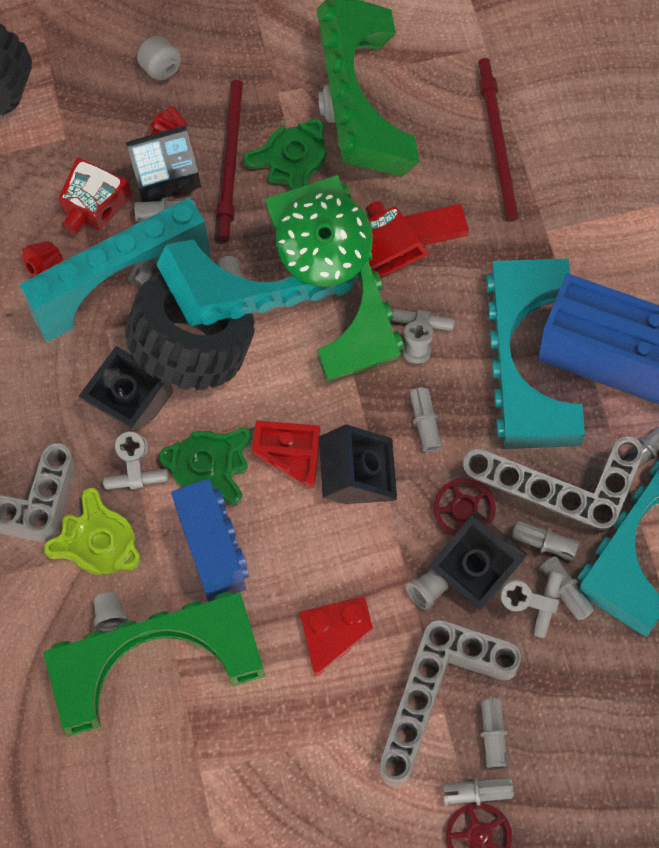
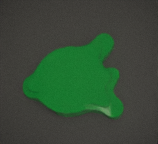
M310 119L305 123H298V127L285 129V126H282L269 137L263 147L249 151L244 155V165L251 170L270 168L268 180L274 185H287L290 190L308 185L310 179L320 171L326 159V148L323 139L325 132L324 124L318 119Z
M242 427L227 434L196 431L190 433L191 436L184 439L181 443L178 441L174 445L164 447L160 451L159 461L161 466L170 471L177 484L182 488L210 479L213 489L220 488L225 503L230 506H236L241 502L242 492L232 477L235 474H244L248 470L243 451L252 440L249 429Z

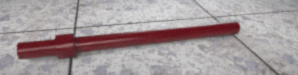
M482 58L478 61L481 76L479 81L480 93L485 98L506 220L511 222L516 221L519 217L496 96L498 85L496 78L492 75L490 59Z
M233 80L230 90L221 200L216 210V219L219 220L217 240L220 242L229 241L231 221L234 220L235 206L232 203L243 82L240 80Z

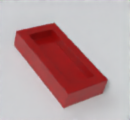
M461 204L403 216L424 246L465 237L469 234Z

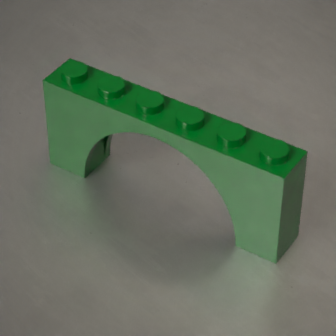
M325 0L317 8V18L319 20L321 43L324 50L325 67L328 74L342 163L402 177L420 162L415 135L396 128L376 112L364 96L354 70V55L357 49L369 48L380 50L396 34L392 10L362 0Z
M336 175L266 198L265 207L275 235L282 214L296 199L316 191H332L352 199L347 183L341 184L339 176ZM323 229L319 232V236L328 239L331 237V233L329 230ZM370 253V256H369V258H368V261L372 260V254H371V253ZM368 261L358 273L361 284V303L354 321L339 338L317 349V357L327 384L399 360L401 356L400 350L404 349L399 332H393L389 322L393 320L391 307L388 301L382 302L379 293L380 290H383L380 276L377 271L372 273Z
M224 592L215 596L213 601L203 604L199 601L191 602L184 605L182 610L170 614L167 611L158 612L151 615L149 620L140 623L135 621L124 622L118 625L116 630L103 633V631L91 632L85 635L83 640L73 643L70 641L58 642L53 644L50 650L43 652L62 729L68 737L101 727L99 702L101 691L109 672L127 652L148 641L171 638L189 641L201 646L221 663L231 680L232 686L265 677L241 592L236 594Z

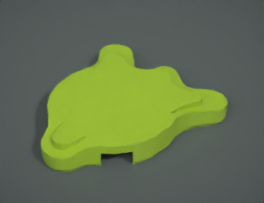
M95 488L84 490L81 495L82 516L76 517L71 514L64 516L61 535L49 540L44 546L46 556L50 559L71 560L82 570L94 575H109L122 570H135L141 562V557L136 549L135 536L131 525L119 513L111 511L103 505L100 494Z

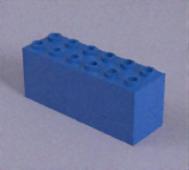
M566 273L544 327L538 361L659 404V305Z

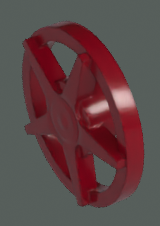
M459 478L448 482L439 490L434 501V516L438 525L444 532L454 537L472 514L478 511V503L484 497H487L490 504L488 521L493 523L496 504L492 493L484 484L474 479ZM458 485H470L478 488L482 493L475 497L467 494L462 495ZM453 487L456 498L453 500L452 506L439 507L444 493ZM440 513L452 514L458 520L457 530L447 526L442 520Z
M477 803L465 805L457 810L449 820L446 829L447 848H454L451 838L465 840L469 848H500L493 842V831L501 823L505 827L507 836L505 848H511V826L505 815L489 804L480 803L477 806ZM474 810L489 811L499 819L490 824L479 822ZM465 812H469L471 824L467 827L466 831L451 833L456 820Z

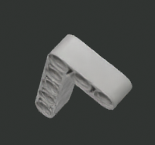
M627 436L617 440L595 493L482 449H474L468 452L464 458L463 465L469 477L592 528L608 530L614 526L622 510L642 460L643 448L639 440L634 437ZM627 444L632 445L637 450V457L629 462L622 460L618 455L620 447ZM476 457H484L488 460V468L483 473L477 474L471 471V462ZM507 469H514L519 473V480L512 486H506L501 482V474ZM618 475L623 478L625 482L623 490L615 493L607 489L605 483L610 476ZM538 481L548 483L550 486L549 494L541 499L534 497L531 493L534 483ZM573 493L580 497L581 505L577 510L568 511L562 506V500L567 494ZM607 506L611 509L613 517L608 523H598L594 519L593 512L597 507Z
M54 443L44 449L28 501L0 495V534L38 542H47L56 536L76 472L74 459L66 445ZM60 458L66 459L62 466H52L55 460ZM47 489H57L56 493L53 496H43L44 492ZM16 512L12 520H2L6 513ZM38 519H48V522L43 527H34Z
M441 620L433 621L426 627L381 758L380 775L385 784L390 787H401L410 779L448 663L498 680H509L516 675L521 661L520 651L514 644ZM434 634H443L448 639V642L445 645L436 646L430 641V638ZM472 644L477 646L481 653L478 656L470 657L463 652V647ZM500 655H507L513 660L514 664L504 668L499 666L495 659ZM425 665H432L437 669L438 673L434 677L427 678L422 676L419 670ZM418 696L425 699L427 706L421 710H415L409 706L408 702L411 698ZM405 728L411 729L417 737L412 742L405 743L397 737L398 732ZM392 761H399L403 763L406 770L401 775L393 776L387 772L386 767Z

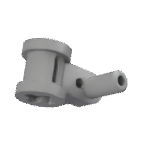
M400 309L392 310V321L407 323L404 329L406 342L404 343L402 355L408 362L414 364L424 363L430 358L431 346L429 343L433 338L432 328L447 331L454 329V319L431 315L430 311L419 309L418 312Z
M125 432L117 438L115 450L121 459L126 460L128 474L104 477L103 485L106 490L130 487L131 490L144 488V485L169 481L167 469L143 472L142 460L146 457L149 450L148 442L144 436L135 432ZM130 439L140 445L138 449L134 450L133 456L131 452L125 451V446L130 444Z
M554 570L550 571L543 595L531 592L529 586L520 579H508L499 588L500 601L511 611H522L528 606L539 609L533 635L545 638L552 613L556 614L560 601L557 600V595L563 574ZM516 586H519V591L524 596L522 599H516L515 603H511V598L507 595L508 590L514 591Z

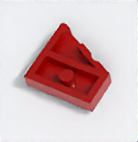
M256 420L252 448L253 455L303 485L315 489L321 427L320 425Z
M365 596L299 612L315 677L320 676L325 672L324 669L337 658L343 657L351 650L354 644L361 642L373 632Z

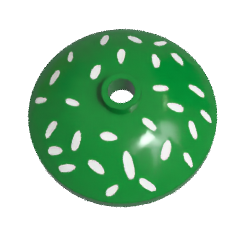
M316 191L296 199L282 214L276 232L277 251L285 268L298 280L317 287L337 286L355 277L368 261L373 242L372 228L362 208L349 197L332 191ZM327 229L330 231L331 237L322 239L319 236V232Z

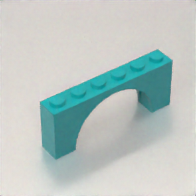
M188 197L19 284L31 316L45 341L49 342L74 329V316L79 305L97 285L130 265L149 259L160 258L166 244L194 239L200 249L209 258L212 257L205 220L191 198Z
M194 239L166 244L156 264L189 326L199 324L210 325L226 318L238 319L248 313H264L272 308L280 306L291 307L307 300L318 301L325 296L334 294L341 296L353 288V284L358 278L357 274L351 280L332 287L312 286L298 280L293 275L276 282L251 281L233 275L215 264L200 249Z
M569 258L493 261L492 273H486L487 292L493 293V301L488 302L489 321H495V330H490L491 349H497V359H492L493 379L499 378V389H494L495 408H501V418L496 419L497 438H503L504 449L582 446L585 436L582 404L557 401L533 389L517 371L510 352L511 337L523 319L535 310L555 302L566 273L570 274Z
M659 460L648 475L652 480L647 488L641 485L633 496L631 502L635 505L630 513L623 511L614 524L613 528L617 532L613 538L605 537L595 554L600 557L594 565L588 563L578 577V580L582 582L579 590L586 599L645 637L649 636L659 620V592L649 583L640 568L635 550V534L641 519L653 507L659 504Z

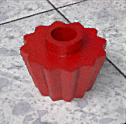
M169 106L163 113L159 112L150 125L153 130L150 135L185 125L187 128L188 123L174 106Z
M49 241L30 244L22 248L23 254L21 256L24 259L25 268L33 277L64 261L58 247Z

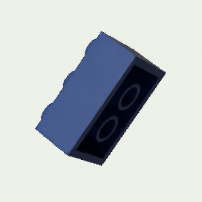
M206 479L171 491L177 514L208 602L213 601L215 596L224 592H233L235 594L246 590L244 579L249 577L247 564L241 547L238 548L236 533L230 517L228 518L220 488L213 489L210 479Z

